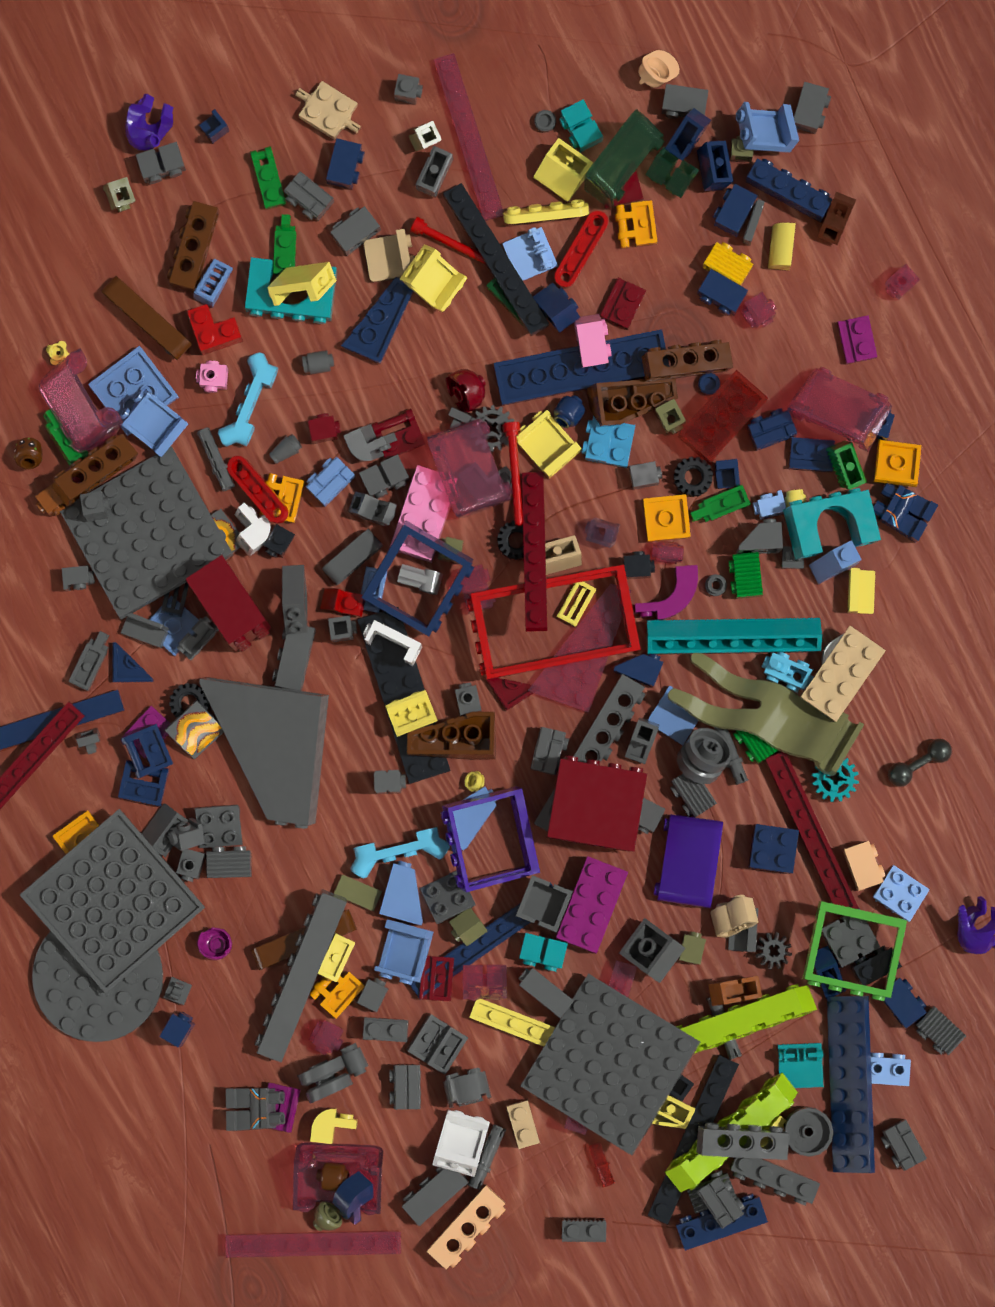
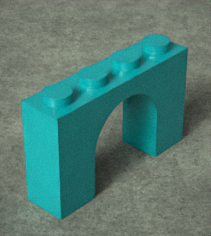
M251 257L245 310L250 312L249 315L262 317V314H270L271 318L283 319L284 316L292 317L294 321L300 322L305 321V319H313V322L318 324H326V321L332 320L336 282L318 301L311 302L308 296L298 304L281 303L278 306H274L267 288L272 283L273 260ZM331 267L337 279V268Z
M860 488L849 490L848 494L841 495V492L829 494V498L822 499V496L810 498L809 502L803 503L802 500L790 502V506L783 509L795 560L816 556L823 552L817 529L818 518L823 510H833L844 517L855 547L880 541L881 537L869 490L861 491Z

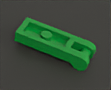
M271 146L259 152L257 150L250 151L265 209L286 205ZM268 158L269 164L261 166L259 160Z

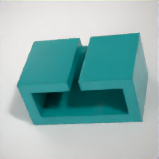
M584 99L561 110L559 121L564 130L568 129L571 135L569 140L574 149L578 148L581 153L603 141V135L595 120L592 121V114Z
M525 933L520 959H524L523 964L535 966L536 963L544 964V969L556 972L557 968L562 969L568 943Z

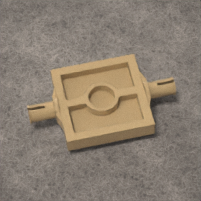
M321 81L317 89L311 94H308L301 88L296 92L295 96L305 101V107L300 112L299 118L335 140L346 127L356 134L360 130L361 125L351 120L358 103L325 82Z

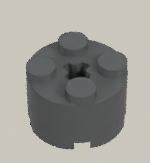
M480 1068L468 1070L467 1075L460 1076L459 1073L447 1075L443 1085L449 1108H454L453 1103L459 1104L460 1107L483 1101L482 1096L485 1095L488 1099L492 1098L486 1072H481Z

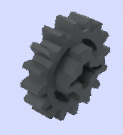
M494 405L491 406V410H487L484 406L483 413L475 412L478 417L477 419L471 418L474 426H470L469 430L474 431V433L470 437L471 439H477L475 442L476 446L482 444L483 451L489 447L491 453H493L495 447L502 451L501 445L509 446L508 437H506V434H503L501 427L503 423L514 422V419L508 420L510 412L508 411L503 414V407H500L497 411ZM496 415L498 417L496 419H489L487 416ZM479 423L484 427V431L480 435L478 433ZM488 425H491L492 427L496 425L497 433H494L493 431L489 433ZM496 439L498 442L490 443L487 440Z

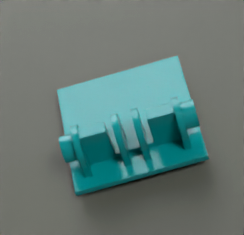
M822 1043L778 1045L779 1074L783 1073L794 1088L824 1087Z

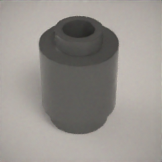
M328 350L307 353V356H302L305 373L329 372L331 367L334 366L333 354H328Z
M356 1043L340 1050L342 1060L349 1075L353 1073L354 1077L366 1072L365 1067L369 1065L361 1048L357 1047Z

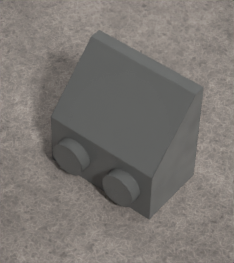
M776 519L763 520L740 544L736 551L737 554L759 552V554L780 553L783 549L781 522H776Z

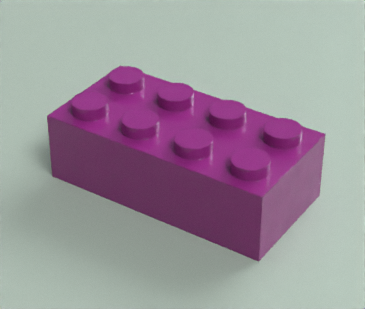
M587 856L556 938L597 954L628 872Z

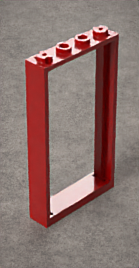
M624 564L546 579V587L548 589L615 576L628 644L493 669L480 601L525 593L524 583L471 593L470 599H467V606L469 612L473 611L474 620H471V627L473 633H477L478 636L475 647L477 655L481 654L483 663H479L481 676L485 675L486 680L641 650Z

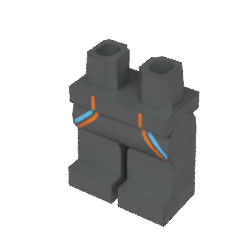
M271 1088L226 1089V1108H250L247 1111H226V1131L273 1129L276 1126L285 1124L284 1112H276V1104H284L285 1093Z

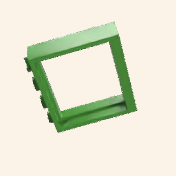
M819 901L802 979L808 980L807 984L820 987L821 983L829 984L828 989L841 992L842 988L851 989L850 994L863 996V993L872 994V999L884 1001L885 997L891 998L907 920ZM826 912L897 928L885 990L813 974Z

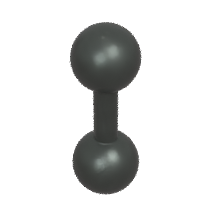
M935 739L929 744L927 754L909 765L902 762L893 764L888 771L890 782L898 787L906 786L912 780V772L930 761L936 763L946 762L952 754L951 745L944 739Z

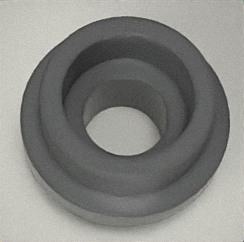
M717 574L709 576L705 582V589L712 596L723 594L727 587L726 580ZM718 582L720 584L719 589H713L712 583Z

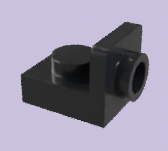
M276 524L267 541L263 543V546L267 548L265 552L274 558L278 555L283 558L296 535Z

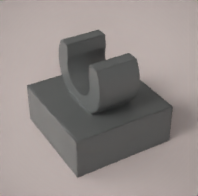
M452 407L449 416L453 417L454 420L450 428L459 431L462 423L470 424L473 416Z
M783 546L782 569H804V558L795 560L792 546Z
M98 728L77 733L78 747L86 746L88 755L97 752L96 742H100Z
M171 977L164 998L185 1005L192 984Z

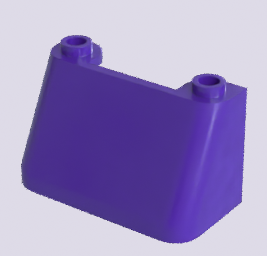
M670 814L669 818H665L663 831H667V841L660 883L656 882L654 895L658 896V901L711 908L723 821Z

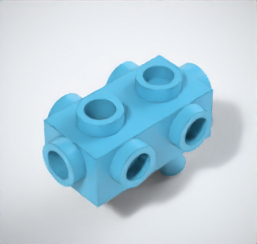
M783 652L772 653L771 657L766 655L762 664V668L765 669L763 674H766V679L778 684L779 681L787 684L786 688L798 693L799 689L803 691L814 678L811 675L813 670L809 668V664L797 660L796 663L789 660L790 656ZM794 673H799L801 679L795 680L793 678Z

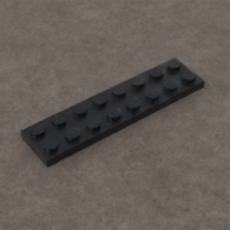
M385 611L358 619L384 705L386 706L397 699L406 698L414 692L424 691L425 688L416 661L413 666L404 661L408 649L378 634L375 635L371 645L366 643V637L363 635L368 623L373 624L375 620L408 637L404 622ZM387 712L409 784L451 771L446 757L407 755V733L397 737ZM434 722V723H431V724L426 725V726H424V727H427V726H430V725H436V723Z

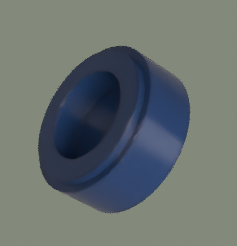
M713 373L702 375L698 383L699 390L705 395L715 394L720 387L719 378Z

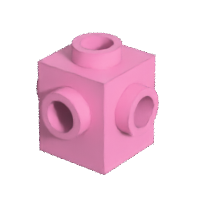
M206 361V364H201L200 369L196 371V382H199L200 387L204 388L205 392L216 393L217 389L227 390V365H219L218 361Z

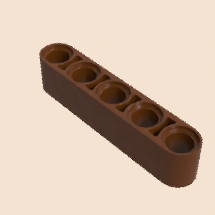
M117 276L101 291L167 352L169 351L170 355L176 360L192 345L179 331Z
M349 909L343 911L335 933L341 936L357 930ZM306 927L252 949L251 952L258 970L288 959L291 953L295 954L298 946H295L298 935L300 933L303 934Z

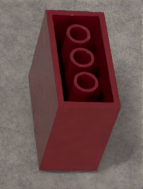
M223 555L186 578L189 586L227 643L236 652L238 650L241 652L252 646L250 642L256 638L261 640L270 634L268 630L272 627Z
M566 755L565 759H560L547 838L634 852L648 773H643V768L629 767V770L621 769L622 765L609 763L608 766H601L600 761L587 759L586 763L578 762V757Z

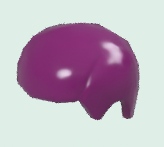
M211 927L209 930L201 932L197 945L199 952L205 958L220 960L230 953L232 940L231 936L224 929Z

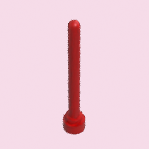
M416 217L410 229L411 233L415 235L425 234L485 264L478 251L428 227L424 219Z
M520 422L503 423V433L508 437L514 522L517 526H521L523 524L517 449Z

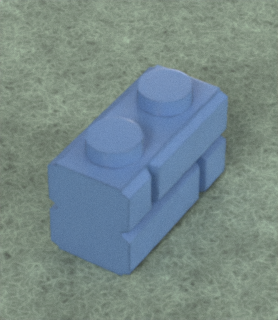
M338 457L334 460L329 458L322 465L323 470L318 475L314 473L307 480V490L324 507L355 478V474Z

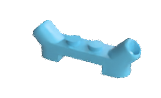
M259 352L248 357L247 363L254 380L252 384L248 383L244 395L247 397L244 404L240 403L236 412L238 416L237 421L218 431L221 442L226 447L234 443L244 446L249 444L255 427L248 422L263 386L271 389L277 376L278 367L270 365L263 353Z
M435 827L416 832L418 841L379 851H376L375 843L355 847L353 850L356 859L350 869L351 872L364 879L368 877L377 860L383 859V863L396 860L395 856L404 854L405 858L417 855V850L421 849L440 860L444 858L450 846L439 837L438 828Z

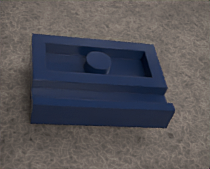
M792 437L789 469L832 473L833 463H830V455H827L828 451L826 449L835 445V441Z

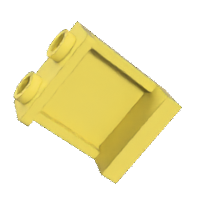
M424 244L400 277V280L431 307L443 312L451 304L457 292L463 287L467 277L447 263L440 256V252Z
M330 262L288 267L267 288L274 306L280 305L291 292L307 290L312 302L318 301L336 282V278Z
M547 410L544 413L542 411L538 412L532 418L534 422L528 427L524 425L520 428L517 443L546 477L550 479L578 455L582 448L569 437Z

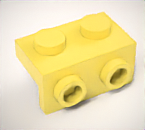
M426 690L414 692L406 698L394 700L385 706L397 737L438 721Z

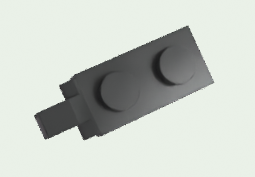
M100 631L96 640L91 639L86 644L69 679L70 683L87 691L90 690L108 653L109 647L105 645L109 637L107 633Z

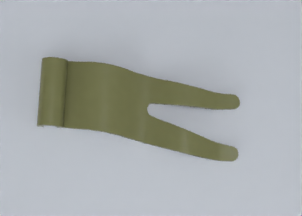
M702 653L692 654L690 661L693 665L706 673L725 691L741 698L760 702V707L758 709H727L710 705L689 693L675 688L671 689L668 693V699L672 703L683 708L702 723L716 728L751 733L779 751L814 761L815 766L827 775H835L864 727V724L861 722L859 724L850 722L848 720L849 715L844 712L835 722L785 686L770 681L741 678L728 672L717 662Z

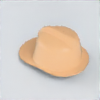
M656 50L644 56L638 70L641 77L639 83H646L650 87L657 88L672 80L679 74L677 61L669 53L662 50Z

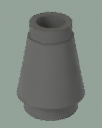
M293 434L286 435L269 455L278 464L299 453L302 445Z

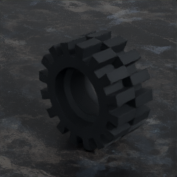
M689 457L688 459H683L677 465L673 479L679 492L681 491L683 495L686 494L690 497H698L710 488L713 480V471H711V466L706 463L707 461L701 460L700 457ZM690 469H697L701 473L702 479L696 485H691L685 480V473Z
M513 520L501 527L497 543L499 550L508 559L523 560L524 545L521 548H513L508 542V538L512 533L519 532L523 534V524L517 526Z
M185 683V685H180L170 696L169 706L176 718L185 711L182 708L181 701L187 695L195 696L206 710L210 706L203 689L196 684Z

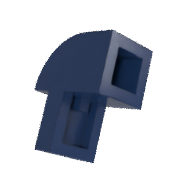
M358 1171L339 1186L334 1194L333 1204L339 1209L344 1219H348L354 1225L361 1221L360 1207L374 1198L373 1184Z

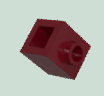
M329 413L316 415L317 419L308 420L313 444L338 440L337 434L341 433L339 420L335 421L333 415L329 416Z

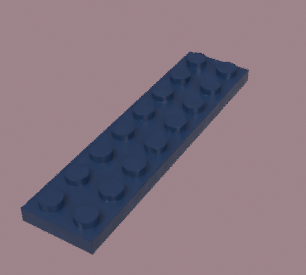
M662 329L606 340V344H610L612 356L608 357L609 363L583 367L579 346L494 363V369L502 406L587 389L595 383L644 378L645 374L641 356L648 352L650 348L660 347V350H666ZM663 358V364L670 367L668 359Z
M869 996L827 997L831 1123L833 1128V1172L875 1173Z

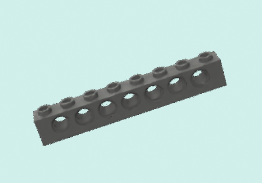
M622 674L575 753L574 757H578V762L586 763L585 754L588 751H594L597 754V761L601 762L602 759L607 761L613 749L609 748L613 740L618 742L624 732L621 730L624 722L629 724L635 713L632 711L635 703L640 705L646 695L643 692L644 686ZM622 695L628 696L630 698V705L627 707L620 706L618 698ZM616 714L619 717V723L615 726L610 725L607 722L608 715ZM600 732L606 733L608 735V742L599 744L596 741V735ZM554 790L534 822L536 826L548 832Z

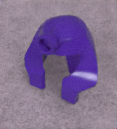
M144 94L143 98L138 101V104L130 105L125 123V132L129 144L141 151L152 150L154 147L159 146L160 141L173 126V107L166 103L163 104L161 120L152 125L146 123L145 113L151 111L154 97L148 94Z
M979 896L977 897L976 906H969L966 909L964 905H961L958 909L957 936L964 951L971 954H984L992 947L995 948V907H991L990 922L977 930L974 927V923L978 917L985 915L987 911L986 900Z

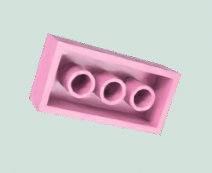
M417 465L391 545L406 520L440 540L459 479ZM408 534L398 552L432 563L436 550Z

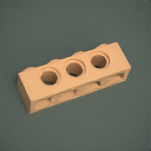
M485 1185L428 1248L427 1252L445 1269L449 1266L454 1268L462 1259L459 1255L465 1249L468 1252L476 1243L474 1238L479 1233L483 1235L490 1228L489 1221L493 1217L498 1219L506 1210L503 1207L505 1201ZM480 1206L487 1207L489 1210L488 1216L485 1218L479 1217L476 1213L477 1208ZM469 1222L473 1224L474 1231L471 1234H465L462 1231L461 1227L464 1223ZM450 1239H456L459 1242L460 1246L457 1250L453 1251L447 1247V1242Z

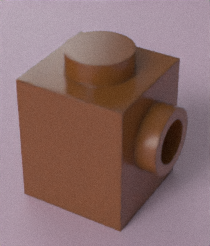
M52 484L35 496L39 501L36 505L43 514L47 512L50 516L53 514L57 516L61 513V510L66 509L64 502L53 490Z

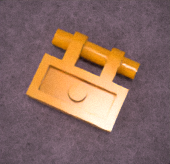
M652 200L631 203L630 212H625L624 205L616 206L617 214H615V221L618 222L619 233H617V236L621 242V248H629V239L635 238L636 246L658 243ZM632 219L634 230L628 231L626 221Z
M269 473L268 480L266 481L273 491H279L278 497L288 508L289 513L285 521L295 523L305 481L283 476L282 483L278 484L276 483L277 475ZM281 510L277 511L276 516L281 514Z
M350 972L344 978L340 975L337 981L339 984L331 993L326 988L333 980L324 977L320 982H316L313 986L314 989L309 994L315 1000L322 994L325 999L320 1005L336 1019L365 987Z

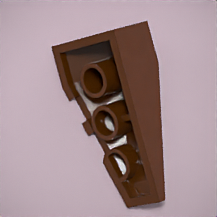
M675 378L647 382L646 380L595 383L587 388L590 411L600 426L621 425L673 399H678Z
M470 712L455 719L452 718L436 725L408 732L407 755L461 759H496L495 712Z

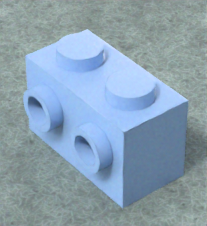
M871 1052L872 1084L909 1086L911 1060L905 1059L903 1054H892V1058L884 1057V1053Z

